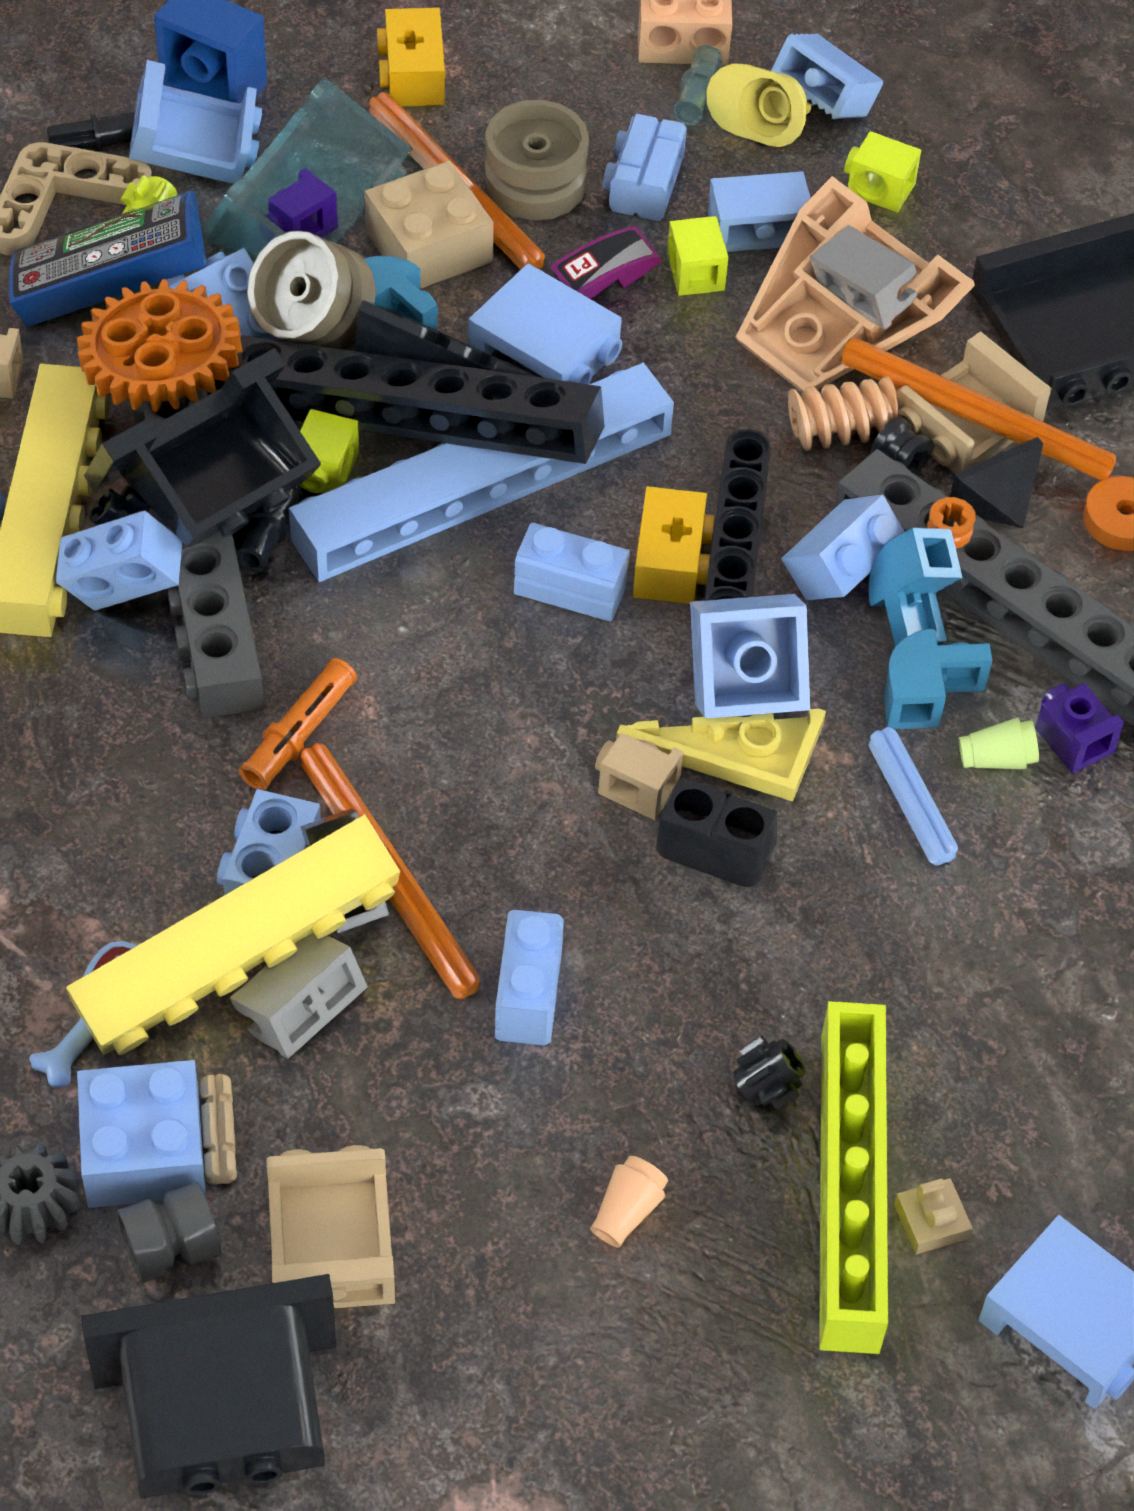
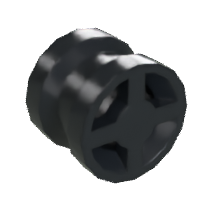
M898 417L889 422L877 435L871 447V454L878 449L891 459L901 462L911 473L916 475L930 459L934 443L926 435L914 433L912 424L905 418Z

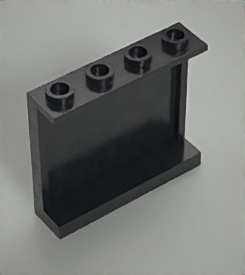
M1134 213L976 257L972 276L975 286L970 291L1010 355L1051 388L1046 412L1064 406H1075L1085 400L1105 394L1120 393L1126 388L1134 386Z

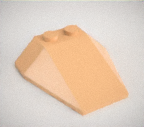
M832 176L799 210L736 335V340L801 392L806 387H815L818 390L854 370L844 365L841 361L843 349L850 338H858L887 351L941 321L975 284L972 279L938 254L928 263L874 223L871 219L867 202ZM847 225L859 230L910 260L915 265L917 273L907 284H904L899 289L897 297L908 288L917 291V296L911 305L891 320L892 325L886 330L867 320L817 282L810 255Z

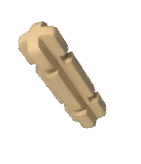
M218 1074L216 1076L206 1075L200 1081L205 1180L212 1185L229 1184L235 1181L237 1177L231 1079L225 1074Z

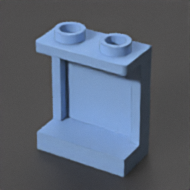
M147 60L137 93L129 159L240 185L245 167L253 169L259 148V141L252 139V135L256 136L262 116V108L255 106L257 89L247 87L243 101L241 103H234L165 86L163 81L166 64Z
M528 263L468 319V344L488 354L493 353L497 349L547 379L589 384L592 376L604 365H611L621 351V317Z
M1058 1215L987 1294L978 1321L996 1335L1007 1324L1086 1385L1089 1393L1085 1402L1095 1410L1107 1395L1111 1396L1114 1400L1119 1399L1134 1380V1368L1132 1367L1134 1364V1272Z

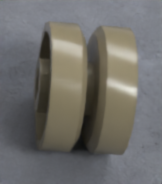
M527 100L503 107L490 119L485 131L486 161L484 163V183L486 194L502 211L512 217L535 221L554 219L569 213L582 201L587 186L586 161L589 150V136L586 124L576 112L560 103L545 100Z
M290 231L272 239L258 254L250 271L247 290L251 314L261 329L289 342L335 349L349 345L356 338L358 312L362 301H367L374 304L376 294L372 270L360 254L313 233Z

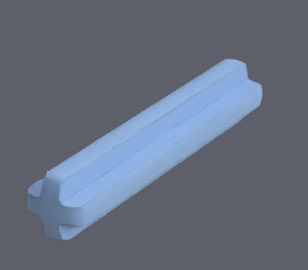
M891 727L881 731L876 730L870 735L869 748L929 862L935 866L951 862L956 857L958 845L897 731Z

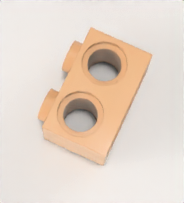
M640 0L638 63L728 65L732 32L731 0Z

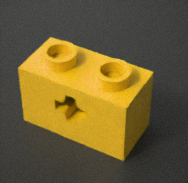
M440 8L385 9L386 28H377L378 56H387V60H379L380 88H389V94L400 106L445 105V66Z
M646 486L635 565L633 598L690 604V602L695 600L696 584L707 585L710 554H702L700 551L701 544H712L715 515L705 514L707 493Z

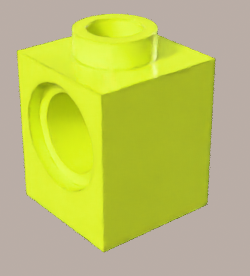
M870 131L860 148L854 146L847 157L844 173L850 174L848 188L865 201L898 213L916 184L922 150Z
M711 216L670 221L667 257L678 296L725 291L729 257L717 217Z
M310 409L300 432L321 462V465L314 474L299 484V486L312 493H326L345 485L359 455L358 421Z

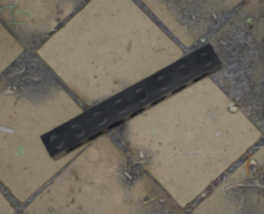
M244 335L240 337L242 352L237 353L239 365L238 367L228 368L230 375L235 369L275 348L286 366L271 387L292 420L305 422L310 409L357 420L358 430L582 464L587 463L605 427L601 386ZM214 379L216 391L221 389L226 381Z

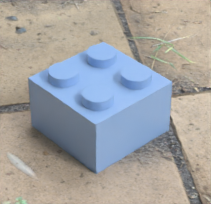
M795 594L690 602L695 706L704 718L810 710L807 610L805 603Z
M195 1060L77 1071L81 1173L88 1208L135 1204L150 1199L152 1202L163 1201L165 1193L198 1182L206 1197L200 1099Z

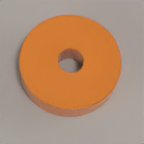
M1114 476L1109 477L1107 480L1103 479L1091 488L1083 510V522L1087 531L1099 543L1112 549L1134 551V477Z

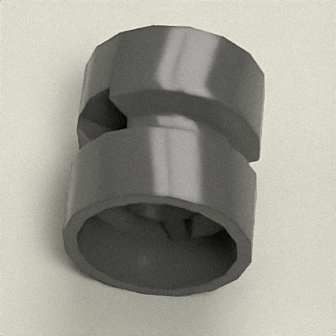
M198 1182L165 1193L162 1205L157 1206L150 1199L117 1210L124 1242L141 1284L173 1273L175 1261L182 1260L190 1267L222 1255L215 1223Z

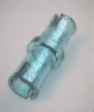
M705 45L697 48L690 69L685 71L681 78V94L674 106V111H676L674 116L684 125H696L703 117V111L707 103L706 90L708 84L723 60H720L722 58L721 52L713 46Z

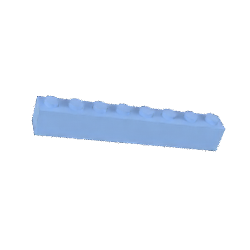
M644 362L626 370L616 371L609 377L590 384L601 386L605 427L586 464L441 443L429 451L407 460L396 461L385 469L363 478L352 479L341 487L319 496L308 497L299 504L289 507L291 541L317 581H324L671 435L674 402Z

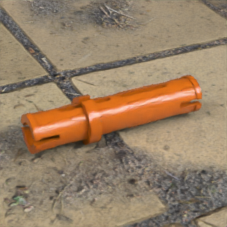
M332 658L326 664V668L317 676L306 691L301 694L279 723L274 722L267 727L263 733V742L239 768L241 778L249 786L256 790L265 791L273 778L288 761L298 759L304 750L303 743L321 721L325 719L347 689L357 681V674L348 663L339 658ZM322 694L323 699L309 714V716H306L305 712L307 711V709L313 704V702L318 698V696ZM290 731L292 736L277 754H274L273 750Z

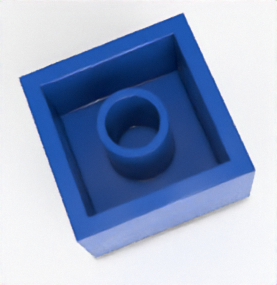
M168 0L154 15L158 63L166 64L163 85L234 103H241L243 101L247 87L257 89V98L267 86L263 15L227 0Z

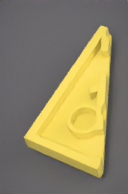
M810 709L808 717L774 719L773 713L755 714L748 717H694L689 726L659 728L658 720L639 721L633 725H620L616 739L620 733H623L636 740L648 741L668 755L675 747L683 751L682 767L793 802L823 727L826 711Z

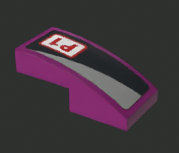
M632 226L597 238L567 254L550 267L560 282L591 299L615 281H618L623 289L661 263L662 259L636 226Z

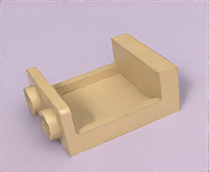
M981 331L967 340L963 361L941 375L1042 422L1044 421L1051 388ZM907 385L897 390V418L903 417L912 424L913 432L917 435L923 434L929 437L934 443L933 458L939 464L947 466L954 473L993 457L1014 442L928 403Z
M352 1145L344 1147L337 1152L311 1153L307 1150L295 1149L286 1151L280 1156L268 1157L266 1163L269 1190L272 1283L329 1274L334 1308L395 1304L385 1150L381 1148L370 1149L363 1145Z

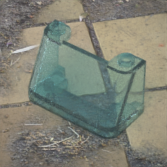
M324 76L311 91L302 107L293 114L283 130L248 172L237 180L224 195L202 227V235L214 245L233 253L245 248L251 260L256 261L258 254L272 239L285 234L283 230L264 216L268 213L267 199L278 191L297 182L298 172L306 168L336 191L338 228L322 238L339 243L365 210L364 191L403 177L408 169L402 165V162L412 151V148Z

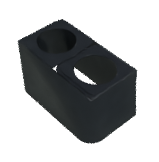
M680 776L660 817L656 842L657 852L667 860L739 886H754L761 880L777 844V810ZM687 810L706 818L700 821H689L680 817L676 811ZM725 824L758 836L747 840L736 838L729 833Z

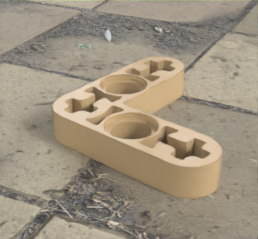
M37 142L29 144L19 153L0 195V253L13 255L15 251L34 244L56 193L127 205L120 200L131 181L138 184L142 176L147 178L152 176L149 165L129 159V157L52 143ZM84 169H92L98 172L97 175L88 179H81L75 176L76 172ZM26 193L38 196L35 201L30 203L15 201L16 197ZM14 219L18 220L19 228H14Z

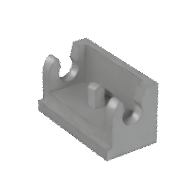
M847 225L810 255L817 282L883 330L892 325L891 320L911 305L917 296V291L908 288L897 297L899 289L904 284H907L917 273L914 263L850 225Z
M312 933L296 942L295 946L298 949L296 953L273 967L269 968L266 965L230 997L237 1011L255 1021L247 1028L248 1031L259 1041L278 1050L280 1055L287 1059L368 987L350 946L328 935L317 939L316 935Z

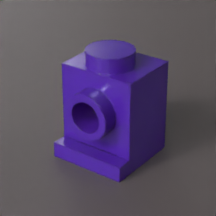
M304 168L298 172L297 182L278 191L267 199L268 213L261 219L262 226L271 239L290 231L310 232L324 237L338 228L336 191Z
M1085 683L1071 690L1066 684H1060L1052 688L1043 697L1035 729L1069 771L1074 773L1115 752L1124 721L1118 714L1112 716Z

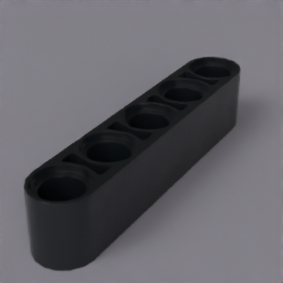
M741 429L735 431L726 441L704 601L753 597L771 452L770 441L764 434L756 430Z

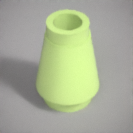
M1019 717L971 733L968 736L958 738L963 768L1027 769V764L1039 762L1038 743L1032 720L1020 722Z

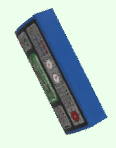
M194 191L182 193L15 251L9 268V299L11 306L26 328L103 302L107 296L115 298L123 295L122 288L126 287L131 291L140 289L141 283L144 281L150 286L161 282L162 279H170L206 267L198 203Z

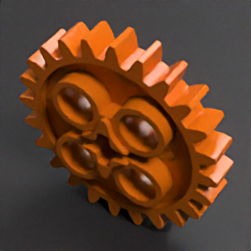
M162 279L158 289H151L149 284L144 281L141 283V292L135 294L126 287L122 288L123 299L118 301L107 296L104 298L107 310L93 308L91 310L93 322H82L83 335L77 337L78 356L88 385L96 384L97 393L100 397L111 393L114 405H118L127 398H130L132 410H137L144 401L150 402L153 412L158 411L162 401H169L174 409H178L180 398L184 396L194 403L198 402L197 391L203 389L210 393L216 392L214 379L226 381L229 377L228 368L238 367L237 353L242 352L238 317L233 315L231 304L223 305L221 294L219 293L207 297L204 285L190 292L186 280L180 282L175 289L169 288L167 279Z

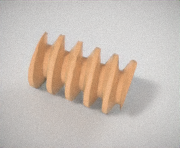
M882 377L878 385L872 379H865L860 383L859 388L854 382H844L840 390L833 384H827L821 389V393L815 387H806L802 391L801 396L794 389H790L788 392L790 424L795 437L799 438L805 451L811 450L814 435H818L823 448H830L832 433L838 434L843 446L849 445L852 430L857 431L862 443H868L871 428L875 427L879 434L898 415L896 390L890 377Z

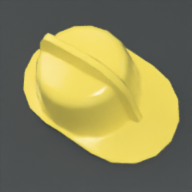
M733 63L720 68L711 77L706 90L707 106L710 114L722 129L736 136L774 147L789 145L801 135L806 122V115L811 111L812 104L807 102L803 87L792 76L748 64Z

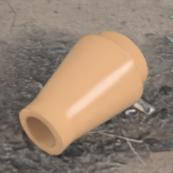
M628 1156L623 1165L617 1164L615 1166L597 1218L590 1227V1230L602 1241L620 1248L626 1237L666 1197L663 1189L668 1183L667 1177L649 1162L636 1156Z

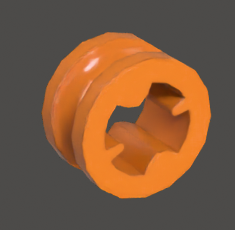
M956 497L939 499L930 509L927 528L951 529L955 548H961L972 537L973 526L976 521L975 511L965 500ZM949 519L957 522H954L953 527L943 524V520L946 524H948Z

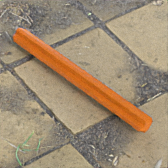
M381 92L377 97L373 96L369 101V113L423 169L450 160L494 222L493 242L520 270L528 263L542 270L545 266L543 262L545 254L390 94Z
M850 338L843 349L841 361L844 365L877 380H880L882 377H890L895 388L900 389L907 385L928 403L1019 444L1039 437L1044 443L1041 454L1096 479L1107 480L1115 467L1117 458L1115 454L858 338Z
M316 743L311 748H305L300 754L302 759L301 766L333 815L351 808L358 812L359 817L365 814L399 868L398 883L392 886L395 894L389 900L452 995L459 1000H463L469 995L475 994L480 989L481 980L479 974L328 748L321 743Z

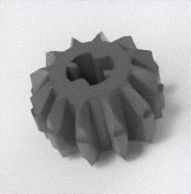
M39 1141L31 1153H24L23 1148L15 1142L12 1148L13 1157L10 1159L0 1157V1235L9 1231L11 1240L19 1246L28 1233H34L35 1239L44 1244L47 1228L51 1227L65 1233L68 1225L66 1214L77 1213L79 1199L75 1192L80 1187L78 1175L73 1169H68L67 1157L62 1151L48 1156L46 1146Z

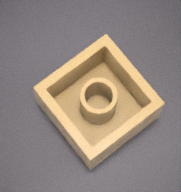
M450 160L364 191L365 232L382 256L399 257L414 263L420 268V289L493 263L494 222Z

